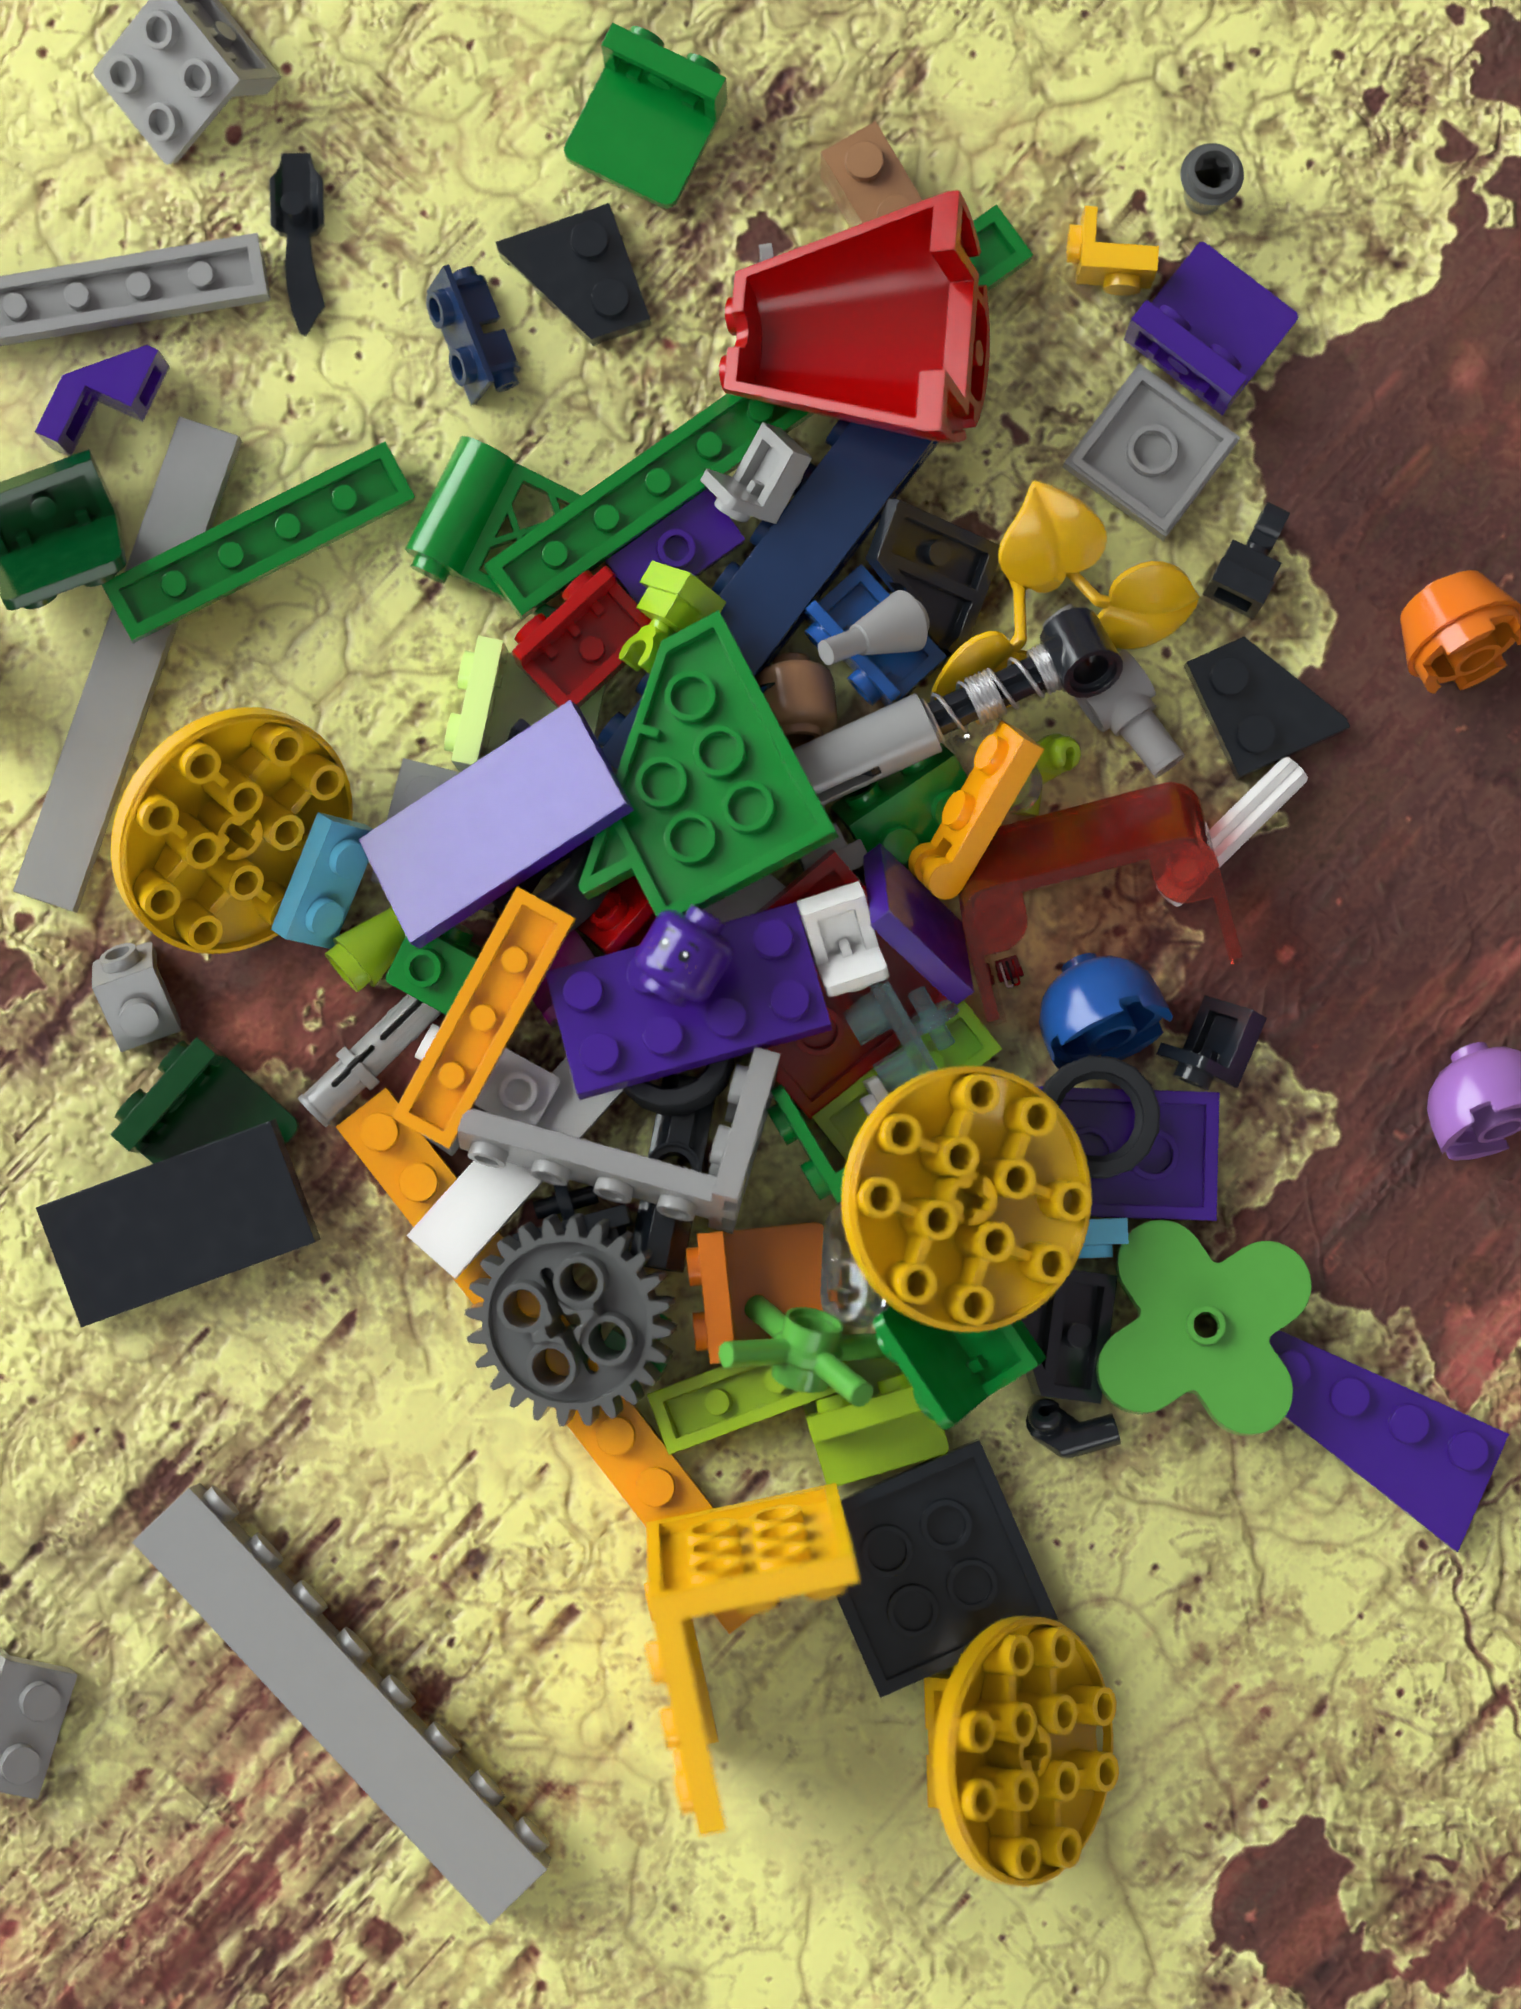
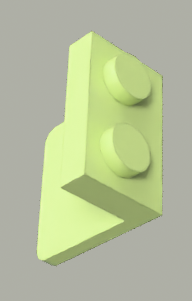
M478 635L475 652H464L457 686L459 689L466 690L462 713H451L445 734L444 750L453 752L451 761L457 770L461 772L504 744L508 739L512 726L520 718L533 725L557 709L516 665L513 653L508 652L503 640ZM606 684L580 707L594 736Z

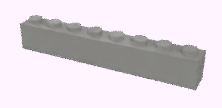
M201 1483L189 1487L132 1543L490 1925L547 1870L551 1857L544 1851L550 1845L545 1835L527 1817L523 1816L518 1822L500 1804L505 1795L495 1781L481 1769H478L474 1774L470 1772L455 1756L461 1749L450 1733L435 1721L429 1727L411 1709L416 1700L405 1685L392 1674H389L385 1679L380 1676L366 1661L372 1655L367 1645L348 1627H344L340 1632L322 1614L328 1608L322 1597L304 1580H300L296 1585L278 1567L283 1562V1557L278 1550L260 1533H256L252 1538L234 1520L239 1514V1510L220 1489L212 1486L207 1491Z

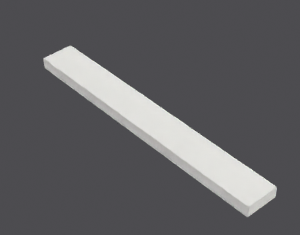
M769 874L704 910L723 922L755 914L780 893L785 886ZM566 1057L552 1072V1074L560 1079V1085L537 1127L581 1139L624 1090L622 1088L580 1100L576 1093ZM473 1161L407 1234V1237L453 1278L457 1279L543 1181L533 1177L530 1174V1168L506 1162L504 1168H493Z

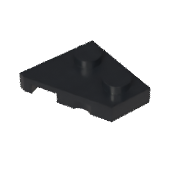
M609 203L495 242L500 258L508 266L511 264L535 287L536 293L553 309L559 310L570 321L571 326L592 346L651 326L649 313Z
M888 499L866 560L892 593L897 590H903L922 603L929 617L928 636L949 659L962 644L971 638L999 562L998 553L1000 545L900 499Z
M1241 637L1194 658L1184 665V669L1236 780L1276 763L1284 757H1289L1345 732L1350 728L1346 717L1246 637Z

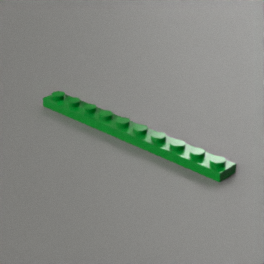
M997 204L973 220L981 254L977 257H970V260L979 273L978 285H987V292L1028 264L1033 257V253ZM729 393L725 394L486 562L484 569L520 619L523 620L563 592L580 574L587 570L593 571L611 556L705 491L707 487L700 479L706 469L729 475L736 470L762 422L782 428L788 433L814 415V413L735 396Z

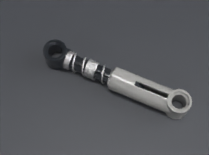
M1074 607L1062 611L1044 626L1040 635V644L1036 645V648L1032 647L1031 650H1027L1026 659L1018 661L1010 657L1007 667L995 673L987 667V670L983 669L978 674L974 673L969 678L965 677L964 682L958 681L956 691L942 697L933 692L929 703H926L922 698L919 699L917 694L914 693L794 748L793 751L822 806L942 752L940 743L944 744L945 742L943 735L958 728L962 732L967 733V724L978 719L982 725H985V722L989 723L994 718L998 719V716L1006 715V707L1009 705L1019 709V701L1035 693L1044 698L1045 692L1051 695L1056 690H1062L1063 692L1067 691L1069 695L1076 698H1089L1111 688L1123 671V660L1096 613L1085 607Z

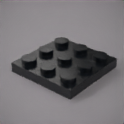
M979 1439L840 1499L855 1558L859 1583L846 1585L845 1592L836 1597L880 1698L956 1665L970 1643L982 1631L1002 1619L1013 1616H1034L1058 1620Z

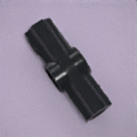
M672 1074L663 1077L661 1087L681 1088L694 1082L698 1077ZM715 1100L710 1105L688 1115L664 1116L656 1113L648 1158L662 1161L670 1156H678L685 1159L690 1164L692 1170L702 1173ZM640 1200L630 1253L635 1256L641 1251L650 1249L653 1253L644 1267L684 1273L686 1248L689 1246L693 1220L682 1221L667 1217L656 1210L657 1204Z

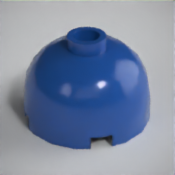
M1085 953L1067 961L1061 968L1062 973L1049 985L1041 1002L1039 1025L1050 1057L1055 1066L1060 1069L1070 1062L1087 1056L1101 1055L1115 1057L1119 1060L1130 1057L1156 1041L1164 1033L1159 1021L1164 1018L1171 1022L1173 1015L1163 993L1149 972L1138 963L1115 956L1097 957L1094 953Z

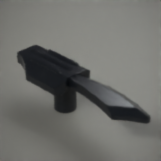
M281 153L280 165L269 179L270 224L281 237H287L285 257L287 291L299 333L305 337L309 334L316 319L326 307L316 277L311 237L317 236L325 225L323 178L313 166L311 153Z

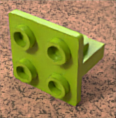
M887 1358L842 1361L872 1386L873 1395L866 1405L855 1407L838 1392L803 1405L826 1485L836 1483L837 1486H841L944 1455L949 1451L945 1431L938 1426L935 1420L928 1418L920 1410L914 1399L912 1385L898 1364L892 1363Z

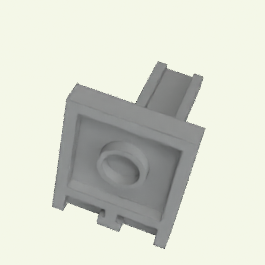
M755 1047L749 1067L737 1064L727 1098L729 1104L725 1116V1121L733 1124L732 1127L719 1125L709 1159L711 1165L708 1174L476 1109L468 1110L461 1118L457 1130L460 1149L468 1151L467 1156L471 1160L485 1166L504 1168L506 1162L530 1168V1174L533 1177L549 1184L565 1186L569 1180L594 1186L593 1192L609 1201L630 1203L633 1197L657 1204L656 1210L667 1217L682 1221H692L695 1215L709 1219V1228L733 1234L768 1115L766 1109L770 1108L772 1101L770 1090L775 1088L780 1054Z

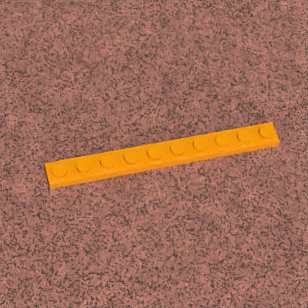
M384 1088L338 1124L336 1128L410 1224L415 1227L458 1177L426 1137L391 1118L399 1101L389 1088ZM500 1231L457 1279L453 1278L473 1304L483 1302L484 1299L469 1289L470 1284L478 1278L492 1279L483 1270L480 1263L489 1255L503 1258L497 1246V1243L505 1238ZM518 1290V1307L527 1316L539 1318L541 1311L539 1300L533 1293L527 1290ZM563 1314L561 1319L566 1327L572 1325L565 1314ZM546 1349L545 1359L551 1371L558 1375H569L570 1366L565 1355L557 1349ZM588 1358L590 1369L597 1372L599 1370L598 1364ZM622 1398L623 1411L613 1419L600 1406L599 1418L592 1425L586 1426L578 1409L573 1419L567 1424L645 1526L647 1522L715 1508L674 1454L668 1455L664 1441L639 1409L624 1398ZM737 1608L713 1613L729 1634L755 1615L740 1614Z

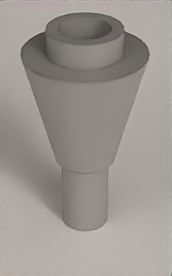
M897 590L855 622L849 630L820 641L818 644L819 656L826 665H832L857 654L875 655L920 651L925 646L928 637L929 617L922 603L911 594L903 590Z

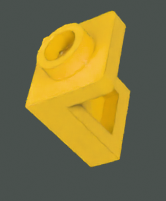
M1085 205L1080 225L1069 224L1067 236L1066 263H1077L1076 284L1103 286L1104 292L1119 296L1138 294L1141 292V288L1151 289L1158 271L1159 246L1096 242L1098 206Z

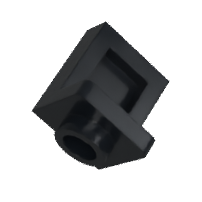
M1205 995L1183 1049L1161 1042L1156 1055L1176 1065L1173 1076L1190 1085L1209 1090L1212 1081L1238 1089L1267 1018L1252 1009Z

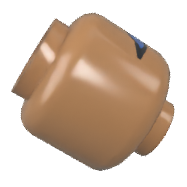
M786 653L777 656L773 660L772 665L765 667L755 676L792 749L834 730L838 719L835 681L828 668L817 662H812L810 657L805 654Z

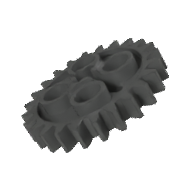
M577 1213L569 1219L566 1230H564L558 1216L553 1214L543 1220L542 1234L530 1221L518 1228L520 1242L508 1235L497 1243L503 1258L489 1255L480 1263L483 1270L492 1279L478 1278L470 1284L469 1289L483 1298L484 1301L473 1304L465 1310L466 1316L482 1321V1327L467 1337V1341L474 1344H486L488 1350L475 1364L477 1368L495 1365L499 1373L490 1385L492 1390L499 1389L508 1383L515 1388L509 1405L513 1409L527 1398L533 1400L534 1420H540L552 1407L556 1408L559 1426L564 1427L573 1419L578 1409L584 1424L589 1426L599 1418L600 1406L613 1419L623 1411L622 1398L635 1405L645 1396L639 1382L653 1386L661 1378L662 1374L650 1361L665 1362L672 1356L673 1350L658 1341V1338L671 1336L677 1330L676 1323L660 1318V1313L676 1303L675 1297L656 1295L654 1289L667 1277L665 1271L651 1274L646 1273L643 1267L653 1253L650 1249L641 1251L635 1256L627 1251L633 1235L630 1231H627L615 1241L608 1239L609 1220L607 1219L598 1222L591 1232H586L583 1213ZM574 1263H584L592 1268L598 1281L596 1291H586L577 1285L572 1274ZM544 1268L552 1270L554 1274L553 1282L544 1276ZM518 1290H527L536 1296L541 1307L539 1318L529 1317L521 1311L517 1303ZM564 1313L566 1315L577 1313L581 1319V1324L579 1326L572 1324L566 1327L562 1322L561 1316ZM603 1322H612L621 1327L627 1340L625 1350H613L604 1344L601 1334ZM546 1349H557L565 1355L570 1366L569 1375H558L551 1371L545 1359ZM588 1358L598 1364L599 1370L597 1372L590 1369Z

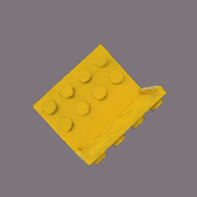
M836 1483L646 1523L648 1583H644L650 1618L654 1624L657 1638L655 1642L646 1643L647 1658L653 1684L665 1683L667 1685L671 1707L660 1709L667 1749H675L673 1750L676 1770L674 1782L681 1814L694 1813L699 1837L726 1831V1824L709 1744L719 1742L693 1617L737 1608L740 1614L762 1613L776 1607L778 1599L805 1594V1597L809 1600H823L842 1594L846 1590V1585L859 1583L855 1558Z

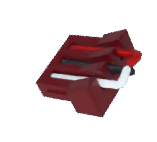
M1016 955L995 961L996 975L999 983L1005 982L1007 988L1021 984L1019 977H1023L1024 973ZM1016 978H1017L1018 983H1015V984H1014V980H1013V979H1016ZM1011 980L1012 985H1008L1007 981Z

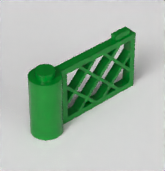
M461 436L405 548L407 553L414 557L411 567L420 574L443 584L449 575L461 578L507 601L491 577L480 570L491 549L518 541L542 524L539 523L520 529L512 505L522 485L524 484L547 495L554 515L560 511L558 501L569 505L582 495L516 463L509 456L486 443L471 437ZM506 517H508L512 532L497 537ZM544 604L532 614L538 615L543 613L548 618L557 609Z

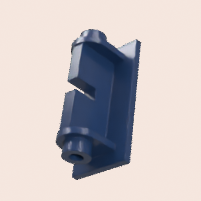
M450 265L443 266L426 291L427 311L432 324L437 329H441L449 348V367L453 379L459 386L464 387L470 405H475L491 384L494 385L496 392L507 391L517 386L519 380L516 374L521 368L505 329L485 334L482 331L481 326L495 323L500 318L485 276L477 275L474 266L461 268L452 273Z

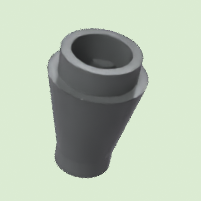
M1208 143L1200 145L1188 153L1182 163L1180 172L1187 207L1195 214L1209 215L1215 212L1219 206L1237 195L1243 184L1244 169L1241 160L1234 151L1221 144Z

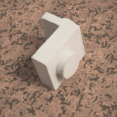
M859 881L797 901L813 961L828 996L834 997L846 992L860 991L871 984L886 980L889 977L887 964L878 946L875 931L871 927L868 904Z

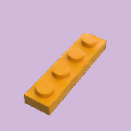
M516 887L391 1118L448 1149L452 1147L458 1136L457 1130L463 1114L468 1110H472L574 924L575 917L526 890Z

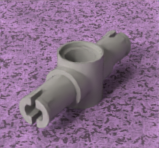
M1068 604L1060 610H1058L1057 612H1055L1043 623L1042 628H1044V626L1054 616L1061 613L1062 611L1074 608V606L1072 604ZM1123 649L1119 652L1123 660V671L1113 686L1099 695L1089 698L1075 697L1086 716L1101 732H1105L1110 728L1116 737L1122 735L1152 775L1157 778L1178 764L1185 754L1152 712L1156 705L1151 698L1156 693L1150 679L1135 658Z

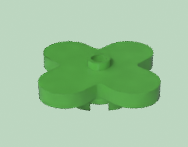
M1153 1220L1137 1226L1128 1234L1129 1244H1121L1118 1250L1116 1274L1122 1289L1137 1309L1138 1318L1116 1332L1100 1351L1096 1374L1098 1384L1104 1396L1115 1407L1125 1412L1150 1414L1163 1409L1185 1393H1193L1211 1419L1227 1432L1240 1436H1254L1275 1427L1289 1411L1293 1397V1385L1287 1368L1270 1345L1269 1340L1271 1335L1296 1319L1308 1304L1311 1294V1277L1303 1259L1293 1249L1284 1244L1273 1241H1260L1249 1244L1224 1261L1216 1263L1212 1261L1195 1235L1181 1224L1169 1220ZM1198 1315H1209L1215 1320L1217 1331L1213 1337L1203 1338L1195 1332L1193 1324Z

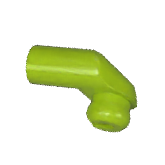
M1050 734L1036 742L1044 748V751L1009 809V814L1027 817L1039 816L1043 784L1065 771L1074 769L1080 762L1081 749L1074 738L1062 734Z

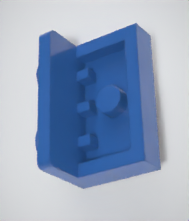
M860 564L819 602L814 600L805 608V620L810 626L804 632L818 649L820 641L849 630L855 622L890 594ZM928 636L925 646L920 651L875 655L857 654L843 661L853 671L847 679L859 695L871 706L879 700L885 706H888L909 695L946 661L947 656Z

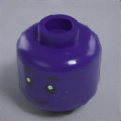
M691 904L686 914L676 910L662 911L657 916L635 955V963L643 972L639 982L655 994L680 1007H685L688 1000L694 1002L706 1000L712 994L734 955L731 944L720 935L726 924L694 904Z

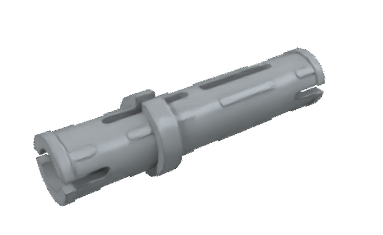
M407 994L350 1050L344 1046L336 1054L340 1060L297 1099L323 1126L327 1127L330 1121L365 1087L371 1091L380 1082L376 1077L442 1013Z

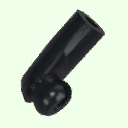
M1048 1398L1035 1401L1028 1410L1026 1427L1032 1438L1061 1458H1074L1121 1444L1118 1428L1112 1413L1080 1422L1061 1409L1059 1403Z

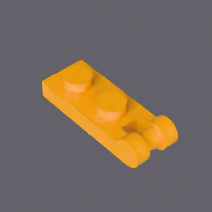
M1003 720L1000 721L994 733L988 735L979 745L974 758V767L961 790L954 792L946 802L942 812V822L932 840L916 846L910 853L908 867L911 873L924 883L925 887L939 899H952L962 891L1044 751V748L1022 730Z

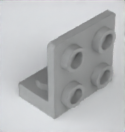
M148 0L93 71L97 80L165 164L178 163L232 97L267 95L281 78L220 0Z

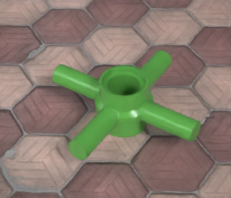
M762 1295L751 1297L747 1301L744 1311L747 1317L774 1339L725 1341L720 1345L719 1360L724 1368L773 1365L772 1377L781 1385L806 1393L823 1392L831 1386L855 1407H862L871 1400L873 1388L842 1361L886 1358L878 1345L876 1333L842 1335L844 1325L834 1315L807 1307L789 1309L785 1315Z

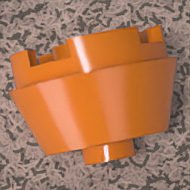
M1476 570L1454 573L1430 583L1409 601L1400 616L1408 671L1412 676L1419 677L1426 690L1432 694H1436L1438 689L1442 687L1440 684L1454 680L1459 690H1464L1488 679L1507 666L1502 654L1515 641L1517 645H1521V604Z

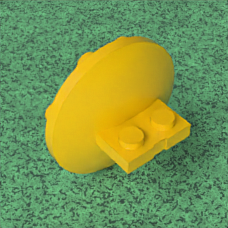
M259 707L227 709L199 718L176 731L162 742L139 767L123 794L115 816L111 836L112 870L119 893L128 909L138 921L158 938L170 945L195 953L222 954L241 951L257 946L277 936L278 934L272 931L271 927L317 813L320 812L352 821V793L349 779L340 758L330 744L309 726L286 713L273 709Z
M954 1066L926 1072L902 1084L880 1102L864 1122L850 1150L842 1185V1214L845 1233L852 1255L861 1273L877 1294L895 1310L921 1324L958 1332H980L1014 1323L1037 1310L1050 1299L1066 1280L1080 1255L1089 1227L1092 1206L1091 1181L1087 1159L1079 1137L1064 1112L1047 1094L1029 1081L1015 1074L984 1066Z
M1034 1616L1009 1617L992 1624L982 1631L963 1652L952 1674H935L924 1679L925 1729H928V1755H926L927 1802L929 1808L939 1809L942 1823L954 1849L970 1869L979 1876L995 1883L1029 1887L1047 1882L1066 1868H1072L1077 1864L1081 1851L1088 1842L1099 1820L1107 1792L1111 1791L1117 1783L1119 1765L1113 1754L1112 1723L1116 1714L1117 1701L1113 1690L1105 1686L1102 1674L1091 1652L1080 1637L1070 1628L1050 1618ZM1097 1726H1102L1103 1728L1102 1751L1097 1750Z

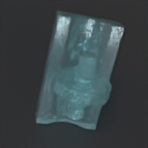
M886 979L869 985L868 987L871 992L858 999L843 1012V1015L860 1045L867 1043L891 1028L893 1029L902 1048L872 1065L888 1094H890L912 1078L938 1069L920 1036L929 1033L938 1051L954 1044L955 1039L948 1029L946 1022L959 1012V1008L948 999L934 1004L925 986H921L907 995L918 1013L910 1019L892 986Z

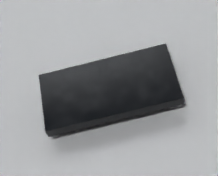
M276 1119L36 1207L81 1328L310 1245L321 1239Z

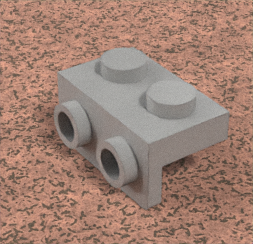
M1 1647L0 1793L38 1800L78 1674L68 1667L11 1656Z

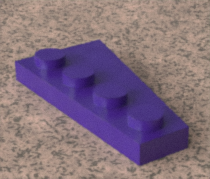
M1279 1330L1271 1335L1270 1345L1287 1368L1293 1385L1292 1402L1285 1418L1385 1495L1402 1511L1428 1529L1445 1545L1458 1552L1509 1434Z

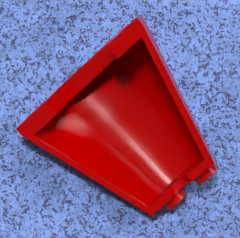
M960 190L941 193L735 271L733 297H729L725 304V321L729 333L732 336H736V343L734 347H728L727 355H723L720 360L719 378L723 391L735 396L940 443H955L966 440V430H963V428H975L977 426L986 395L990 358V319L987 285H978L979 273L970 260V257H977L981 254L979 240L969 208Z

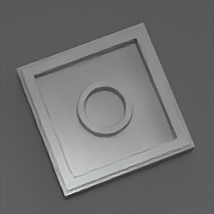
M1139 363L1066 459L1063 468L1164 541L1241 437Z

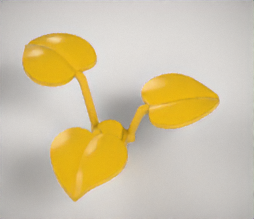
M1032 481L1023 506L1006 531L998 553L1000 568L1009 579L1013 589L1014 635L1009 641L1001 632L986 631L966 641L952 654L942 668L934 683L931 694L934 692L942 697L956 691L958 681L964 682L965 677L969 678L974 673L978 674L983 669L987 670V667L992 669L994 673L1007 667L1010 657L1018 661L1027 658V651L1021 649L1027 642L1025 591L1028 588L1037 593H1048L1057 589L1063 583L1065 577H1068L1093 605L1103 608L1097 616L1114 646L1120 649L1142 648L1168 637L1190 617L1198 605L1200 596L1184 571L1173 564L1162 561L1143 562L1125 570L1111 584L1109 596L1099 593L1080 572L1093 566L1105 550L1107 532L1101 519L1088 505L1075 496L1051 485Z

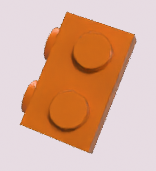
M811 1222L734 1230L733 1234L724 1231L697 1234L698 1247L686 1248L690 1287L702 1286L705 1310L704 1312L693 1313L696 1351L709 1350L710 1364L720 1363L719 1348L725 1341L774 1339L745 1314L744 1309L747 1301L755 1295L764 1296L785 1315L789 1309L807 1307L825 1311L836 1317L827 1230L820 1223Z

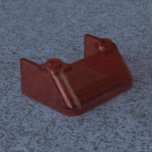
M1166 782L999 826L966 885L958 894L963 929L988 1023L999 1025L1007 1022L990 955L1012 949L1024 937L1028 927V914L1022 892L1148 859L1155 884L1159 891L1168 899L1177 903L1188 904L1213 898L1229 964L1242 963L1243 957L1204 810L1199 797L1191 788L1181 783Z

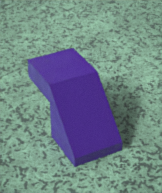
M145 345L62 375L35 433L48 447L67 456H72L97 402L143 422L170 367L159 350Z

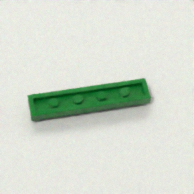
M386 441L115 576L110 581L102 584V587L132 643H135L414 502L415 496Z

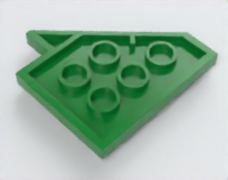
M719 610L661 641L616 773V777L634 810L595 835L578 886L582 894L589 900L635 875L656 917L665 910H676L686 914L691 904L705 909L839 837Z

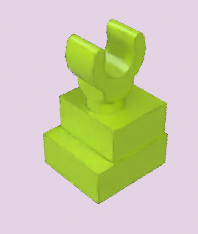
M656 561L650 563L640 580V583L647 590L636 607L651 619L649 625L641 627L637 634L629 638L619 654V659L636 672L642 668L649 674L651 673L662 640L718 610L721 612L726 604L725 600L692 573Z

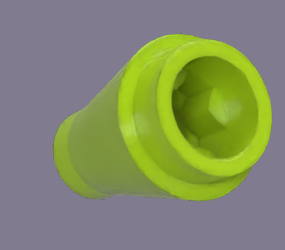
M391 906L378 915L334 937L333 942L335 945L325 953V956L341 978L354 991L359 992L367 984H370L372 987L376 986L392 965L406 935Z

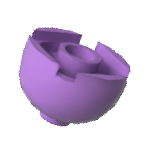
M1485 1042L1464 1046L1451 1055L1452 1063L1438 1075L1429 1091L1427 1104L1431 1128L1442 1154L1446 1151L1448 1158L1455 1161L1476 1159L1507 1150L1510 1147L1504 1138L1521 1130V1051L1505 1046L1488 1048Z

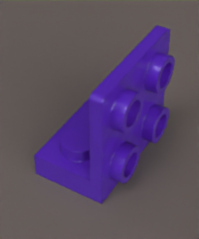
M1199 242L1154 300L1149 302L1146 299L1131 318L1123 340L1223 416L1298 320V313L1207 243Z

